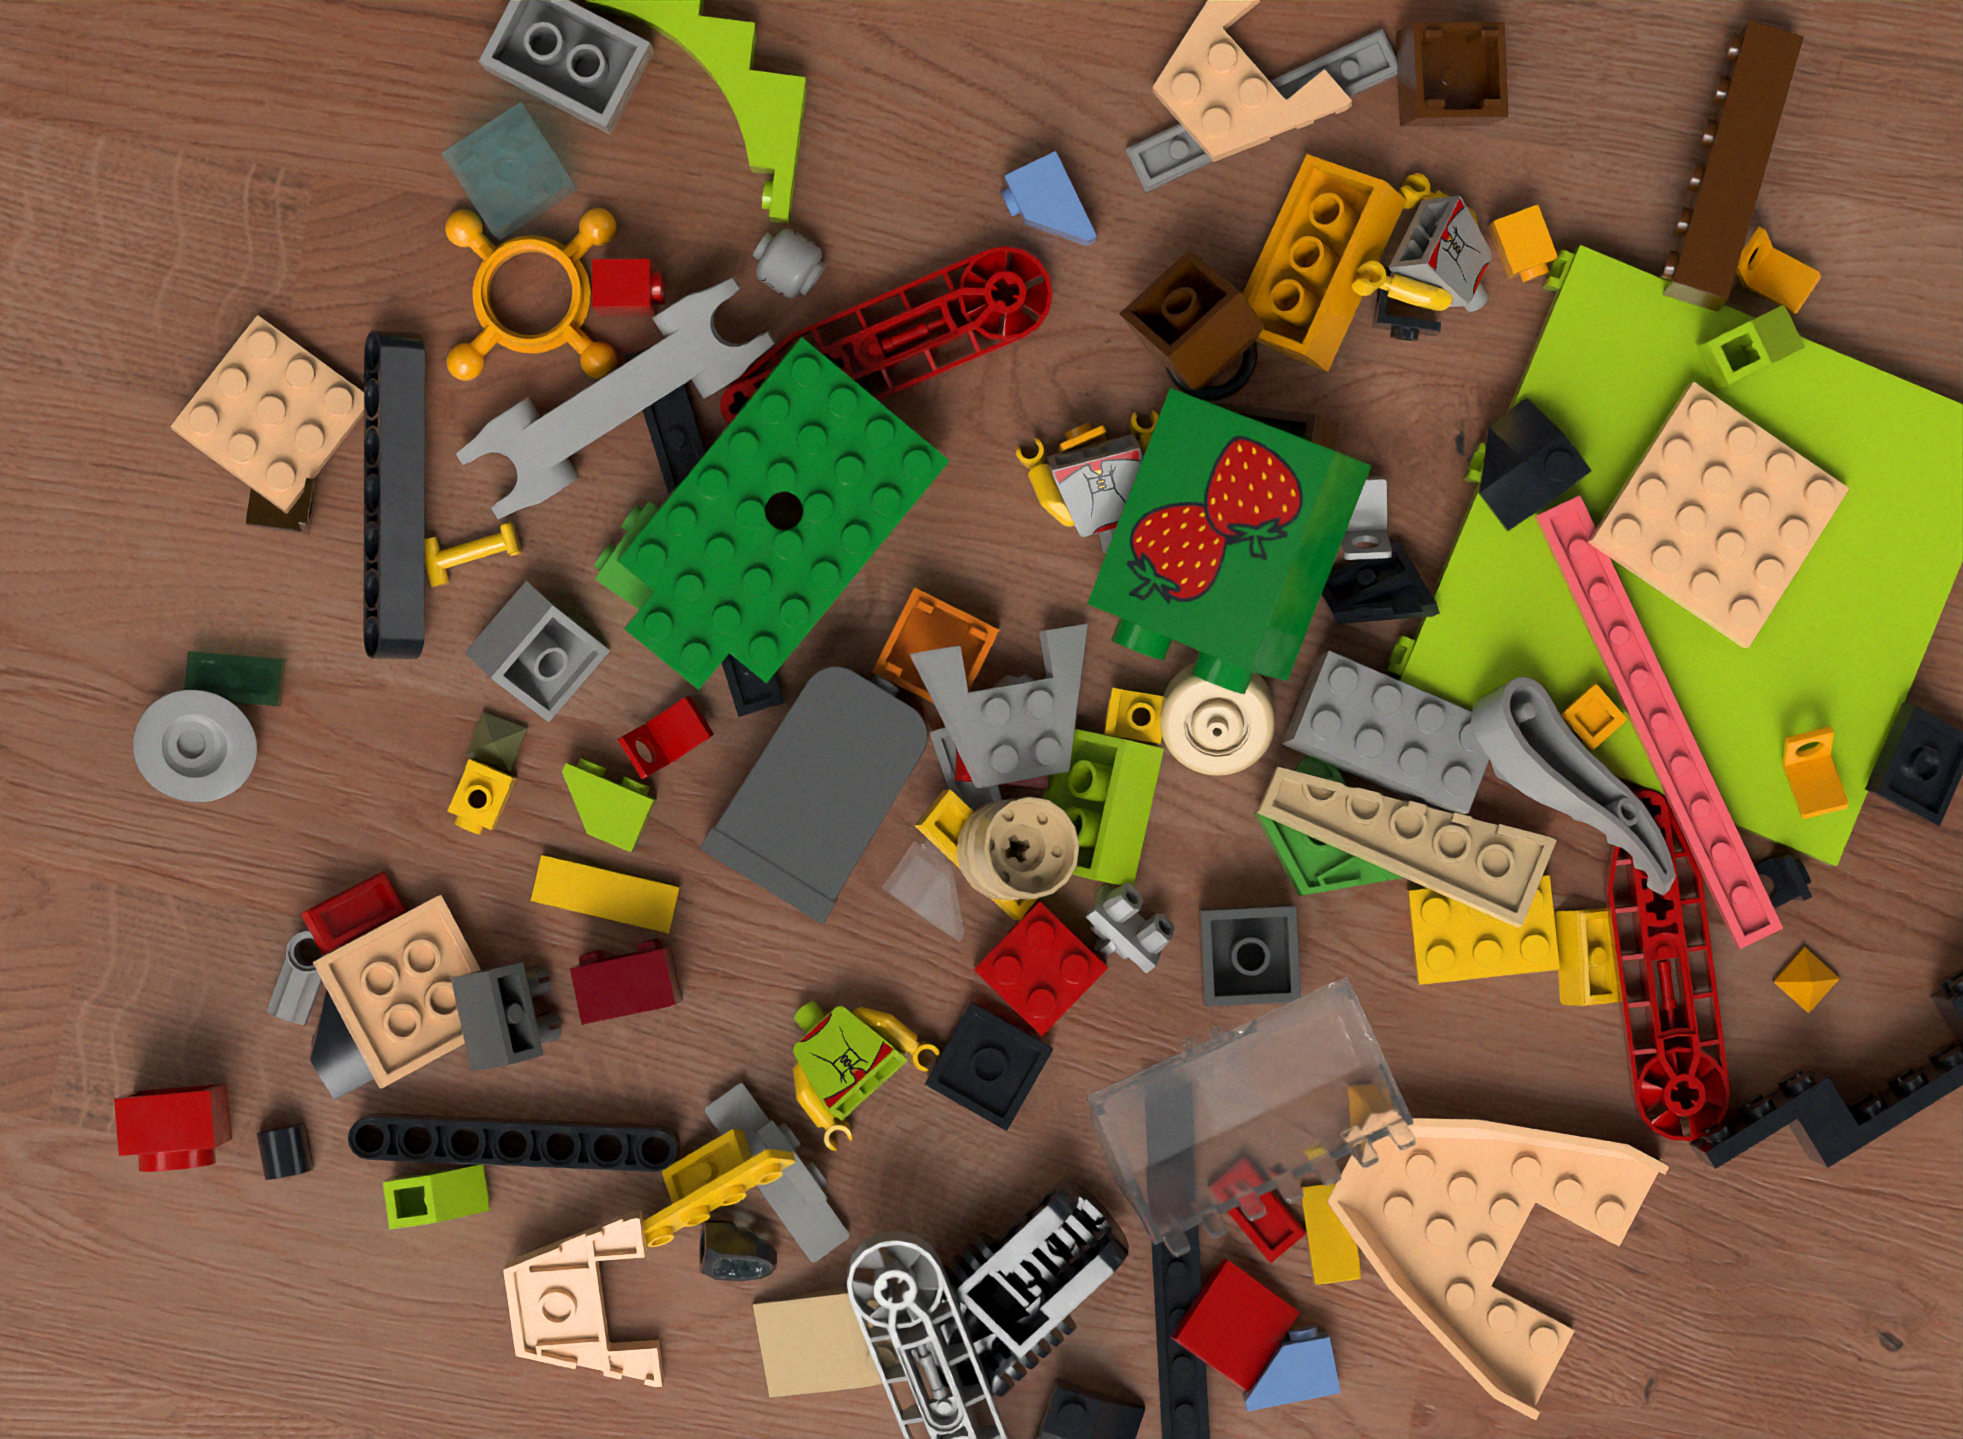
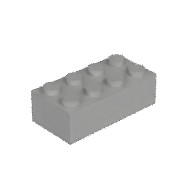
M1331 651L1316 657L1282 742V745L1418 803L1427 805L1430 808L1463 815L1469 813L1489 761L1472 729L1471 711Z

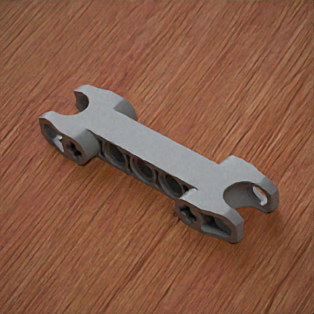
M734 276L710 288L692 292L654 316L652 319L662 333L663 340L542 417L529 397L488 422L470 443L456 453L462 465L470 463L489 452L501 453L514 463L517 470V483L514 490L491 507L497 519L519 509L540 504L576 481L580 476L569 461V456L687 381L692 380L703 399L739 378L756 358L776 343L769 331L761 333L752 340L742 344L730 343L717 333L714 326V314L717 307L741 288Z

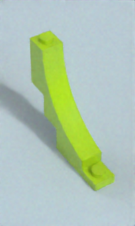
M585 0L590 10L615 14L636 21L662 34L680 46L701 65L728 101L739 123L751 171L753 173L774 175L773 181L765 180L762 209L770 210L769 218L771 222L790 225L808 86L806 77L754 71L753 63L758 31L754 22L703 16L704 0Z

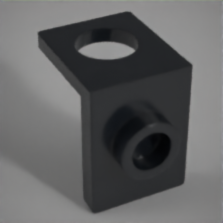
M1384 267L1386 271V276L1391 277V270L1389 269V267ZM1378 288L1372 328L1391 330L1390 338L1404 341H1418L1419 334L1436 336L1440 333L1442 322L1386 315L1388 291Z
M1778 853L1754 865L1758 875L1768 876L1774 884V893L1770 898L1774 909L1793 899L1805 901L1812 897L1807 886L1811 883V879L1799 858L1794 859L1791 854Z

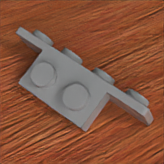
M737 1084L705 1107V1114L720 1135L732 1129L744 1130L753 1157L767 1149L794 1153L796 1162L783 1169V1175L779 1179L768 1184L756 1186L809 1261L817 1262L849 1238L848 1231L826 1201L828 1198L822 1189L828 1183L813 1162L806 1166L802 1163L794 1151L801 1145L785 1123L777 1127L773 1120H769L743 1084Z

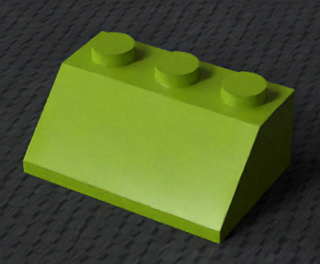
M1074 729L1069 771L1048 775V788L1044 790L1043 799L1052 802L1064 810L1075 826L1079 851L1077 865L1072 875L1117 885L1130 883L1134 887L1164 748Z

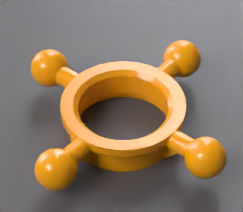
M592 208L586 211L579 221V233L566 246L551 238L528 235L515 237L496 247L483 234L482 221L473 211L461 209L453 212L448 217L445 224V232L448 239L456 246L470 247L483 260L474 279L473 305L477 318L484 330L471 343H460L449 351L446 363L452 376L463 381L478 377L484 368V356L497 343L512 351L524 354L546 353L568 343L581 355L580 364L583 371L594 379H601L617 368L618 356L615 349L605 342H593L581 330L590 310L591 285L588 274L579 259L593 245H605L615 236L617 225L615 218L609 211L603 208ZM529 252L542 253L560 262L566 269L572 285V300L565 317L554 328L536 335L518 334L505 328L496 318L490 303L491 282L500 266L516 255Z

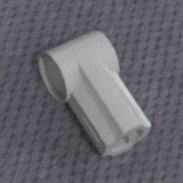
M309 930L297 933L288 942L286 959L266 1012L275 1017L304 1026L307 1025L322 984L315 966L305 962L300 955L302 942L307 938L314 939Z

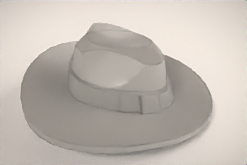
M180 690L160 697L143 712L134 731L133 754L141 774L160 792L183 801L207 802L233 793L248 779L256 762L257 741L254 730L246 716L230 701L207 691Z

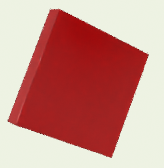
M1222 1258L1170 1338L1240 1389L1249 1392L1300 1312L1235 1264Z

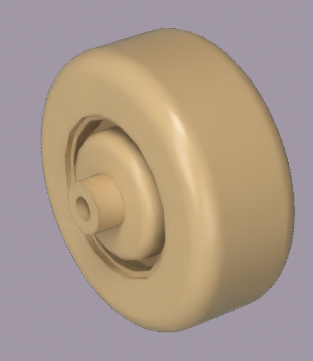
M1195 663L1190 664L1171 680L1163 695L1160 726L1162 737L1168 750L1181 764L1202 774L1221 776L1245 770L1263 756L1273 738L1275 705L1268 685L1259 674L1253 673L1246 694H1239L1192 675Z

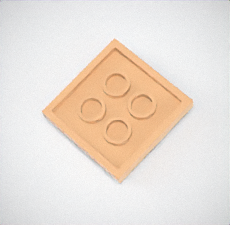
M257 315L176 418L171 428L287 514L303 494L306 478L314 479L364 415V392Z
M442 895L436 896L312 962L380 1089L465 1044L451 977L481 969Z

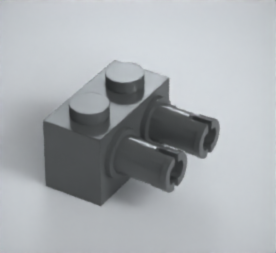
M519 962L451 977L471 1071L507 1066L543 1056L541 1044L554 1042L560 1038L561 1027L549 1029V1025L560 1023L558 1016L554 1012L547 1011L537 1016L534 1013L531 997L546 995L551 990V981L539 983V979L550 976L544 966L536 965L525 969L524 963Z

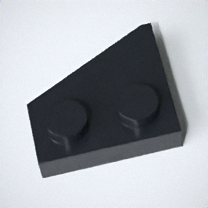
M1400 540L1391 543L1392 556L1390 558L1358 559L1329 574L1321 598L1336 624L1432 617L1440 613L1437 602Z

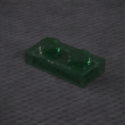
M188 651L184 690L207 691L233 703L281 706L285 659Z

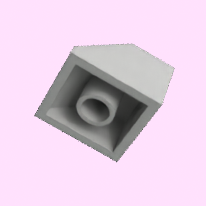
M525 581L466 650L465 654L492 680L547 722H550L610 650L528 581Z

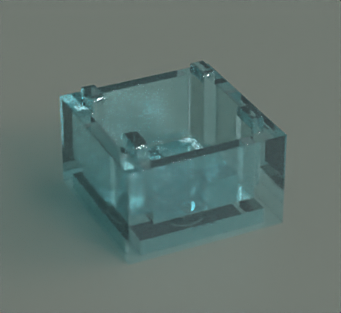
M522 102L441 153L486 225L499 241L579 190Z

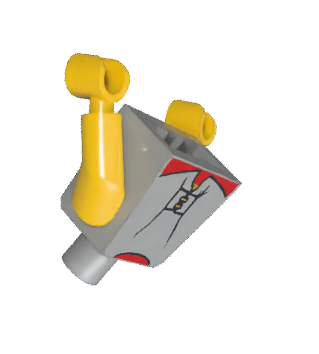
M1415 173L1408 176L1402 183L1403 186L1397 192L1407 200L1404 208L1412 209L1419 203L1420 205L1389 266L1394 277L1386 276L1385 268L1379 262L1368 261L1361 265L1357 272L1366 274L1372 282L1367 279H1357L1352 284V289L1359 295L1369 296L1380 288L1389 291L1388 297L1435 311L1463 306L1468 312L1477 311L1489 299V293L1482 285L1481 280L1492 260V252L1479 230L1475 212L1466 206L1460 195L1448 196L1439 190L1436 193L1431 192L1429 180L1425 175Z
M1154 410L1150 413L1153 425L1151 428L1143 429L1139 427L1136 422L1137 415L1134 412L1129 424L1131 435L1047 456L1049 465L1043 464L1046 459V450L1039 439L1034 438L1039 452L1032 459L1024 458L1020 446L1016 447V455L1022 465L1031 469L1028 472V477L1040 505L1063 526H1076L1080 536L1086 537L1098 534L1104 553H1107L1159 418L1158 413Z

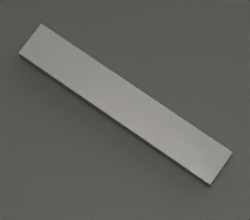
M1383 29L1270 82L1285 99H1288L1325 69L1351 98L1398 76L1397 59ZM1181 124L1125 150L1145 194L1213 162Z

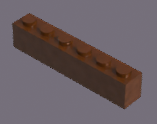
M1749 19L1740 34L1732 33L1724 55V60L1731 61L1727 77L1720 75L1712 95L1711 103L1718 105L1714 120L1707 119L1699 140V146L1706 148L1701 164L1694 163L1686 185V190L1693 192L1689 207H1681L1674 225L1673 233L1680 235L1676 251H1668L1662 266L1660 277L1667 279L1663 295L1716 312L1728 300L1804 36Z

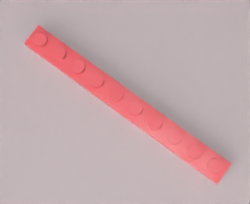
M1576 496L1534 516L1736 948H1744L1782 930V924L1610 557L1587 542L1596 528L1581 496Z

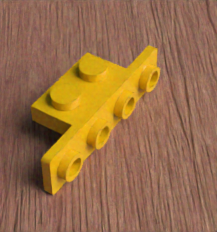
M732 1129L670 1165V1167L661 1172L672 1205L643 1221L647 1246L658 1247L672 1241L676 1231L683 1227L695 1226L705 1222L710 1218L709 1212L719 1206L735 1204L746 1197L745 1191L752 1187L776 1181L783 1175V1169L796 1162L794 1153L767 1149L753 1157L744 1130Z

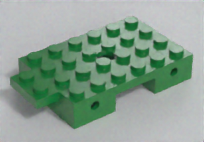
M802 337L796 340L739 409V413L679 486L677 485L617 557V561L654 591L627 623L624 630L698 690L729 653L767 683L950 462L937 449ZM778 492H790L796 495L802 503V518L791 529H777L770 525L766 519V503L771 496Z

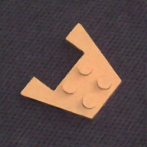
M1207 0L1153 85V93L1213 162L1270 140V137L1293 128L1300 129L1313 124L1314 120L1334 112L1335 114L1344 112L1352 106L1350 97L1325 69L1290 98L1285 99L1225 30L1260 3V0Z
M642 1210L632 1211L506 1261L503 1272L516 1356L572 1369L579 1365L601 1370L604 1376L621 1379L623 1375L645 1380L644 1385L662 1387L664 1373L659 1340L610 1342L599 1261L645 1258L647 1246Z

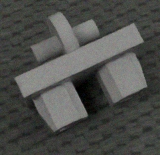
M1105 883L1096 890L1094 895L1096 900L1086 915V918L1092 923L1090 929L1100 937L1094 946V951L1102 958L1115 951L1124 960L1129 957L1145 973H1148L1156 967L1162 949L1172 938L1175 926L1163 914L1157 913L1147 921L1137 912L1141 909L1143 899L1141 893L1130 883H1125L1114 890Z

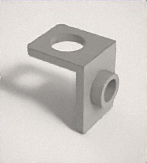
M1384 476L1367 477L1341 543L1344 559L1390 558L1392 556V548L1387 532V479ZM1359 542H1373L1378 544V546L1373 548H1359L1354 546V544Z

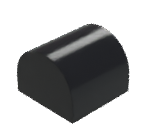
M305 1123L256 1133L265 1180L294 1176L314 1170Z

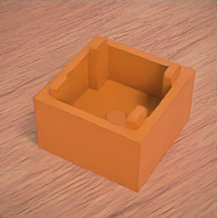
M914 587L872 673L934 704L910 654L961 645L969 692L1000 630Z

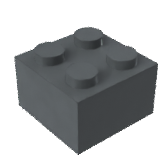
M1288 904L1198 909L1202 1002L1205 1007L1301 1002L1297 906Z

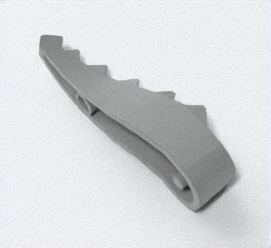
M1519 677L1480 697L1476 701L1471 712L1472 729L1476 739L1490 759L1497 778L1511 784L1539 803L1568 814L1572 819L1585 822L1606 834L1609 844L1624 848L1633 857V865L1636 869L1646 872L1648 875V888L1661 895L1670 890L1676 874L1671 854L1659 827L1645 805L1635 794L1589 753L1572 733L1542 685L1531 678Z

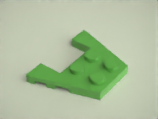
M1308 755L1293 770L1339 782L1346 786L1337 767ZM1258 809L1254 812L1298 896L1404 878L1257 813Z

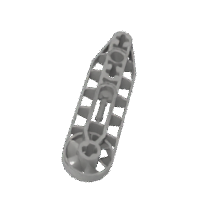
M898 1230L878 1233L862 1242L851 1256L847 1270L849 1300L904 1438L914 1439L908 1424L924 1422L931 1439H1010L941 1259L933 1247L916 1234ZM887 1247L888 1251L881 1255L879 1248ZM855 1268L873 1269V1284L853 1279ZM892 1277H898V1283H892ZM944 1290L948 1301L939 1303L942 1291ZM873 1295L880 1304L876 1309L867 1305ZM954 1315L964 1343L947 1345L939 1322ZM867 1321H869L875 1326L870 1328ZM891 1339L900 1363L886 1369L876 1342ZM932 1341L951 1393H947L944 1384H942L931 1351L926 1350L924 1344ZM918 1347L920 1351L918 1359L930 1383L933 1399L929 1398L910 1348ZM970 1357L980 1384L964 1386L955 1364ZM908 1380L916 1404L902 1410L892 1383ZM986 1398L996 1425L980 1427L971 1405Z

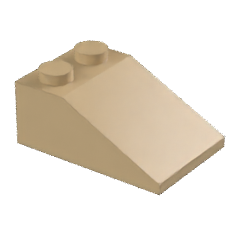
M847 1286L753 1303L770 1398L856 1389L883 1384L850 1303ZM874 1295L867 1303L873 1309L880 1305ZM867 1321L870 1328L875 1326L869 1321ZM891 1339L876 1342L886 1369L900 1363Z

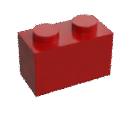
M592 259V308L600 317H654L657 315V305H665V276H662L661 271H657L650 259Z

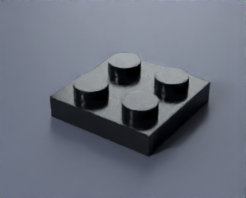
M1902 703L1865 790L1927 823L1940 826L1963 775V732L1917 706Z
M971 1001L924 1085L1007 1131L1054 1048Z

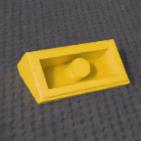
M1607 908L1557 911L1555 913V924L1560 963L1558 977L1561 1004L1585 1006L1619 1002Z

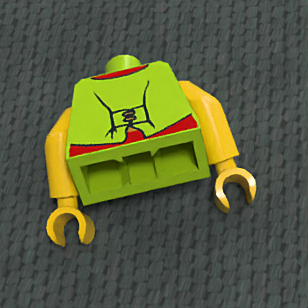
M812 1001L801 1007L794 1016V1021L806 1034L792 1049L797 1059L793 1067L796 1099L818 1128H824V1142L826 1147L833 1151H837L838 1146L830 1137V1133L834 1130H842L847 1134L848 1139L852 1141V1128L843 1119L908 1061L902 1053L909 1052L911 1063L917 1069L924 1072L929 1070L918 1062V1054L923 1049H931L933 1053L940 1057L939 1050L933 1044L927 1041L918 1042L917 1034L889 1013L862 1006L850 1012L840 1005L826 1015L819 1005Z

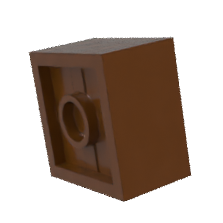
M1413 22L1396 32L1400 127L1490 126L1509 117L1505 22Z

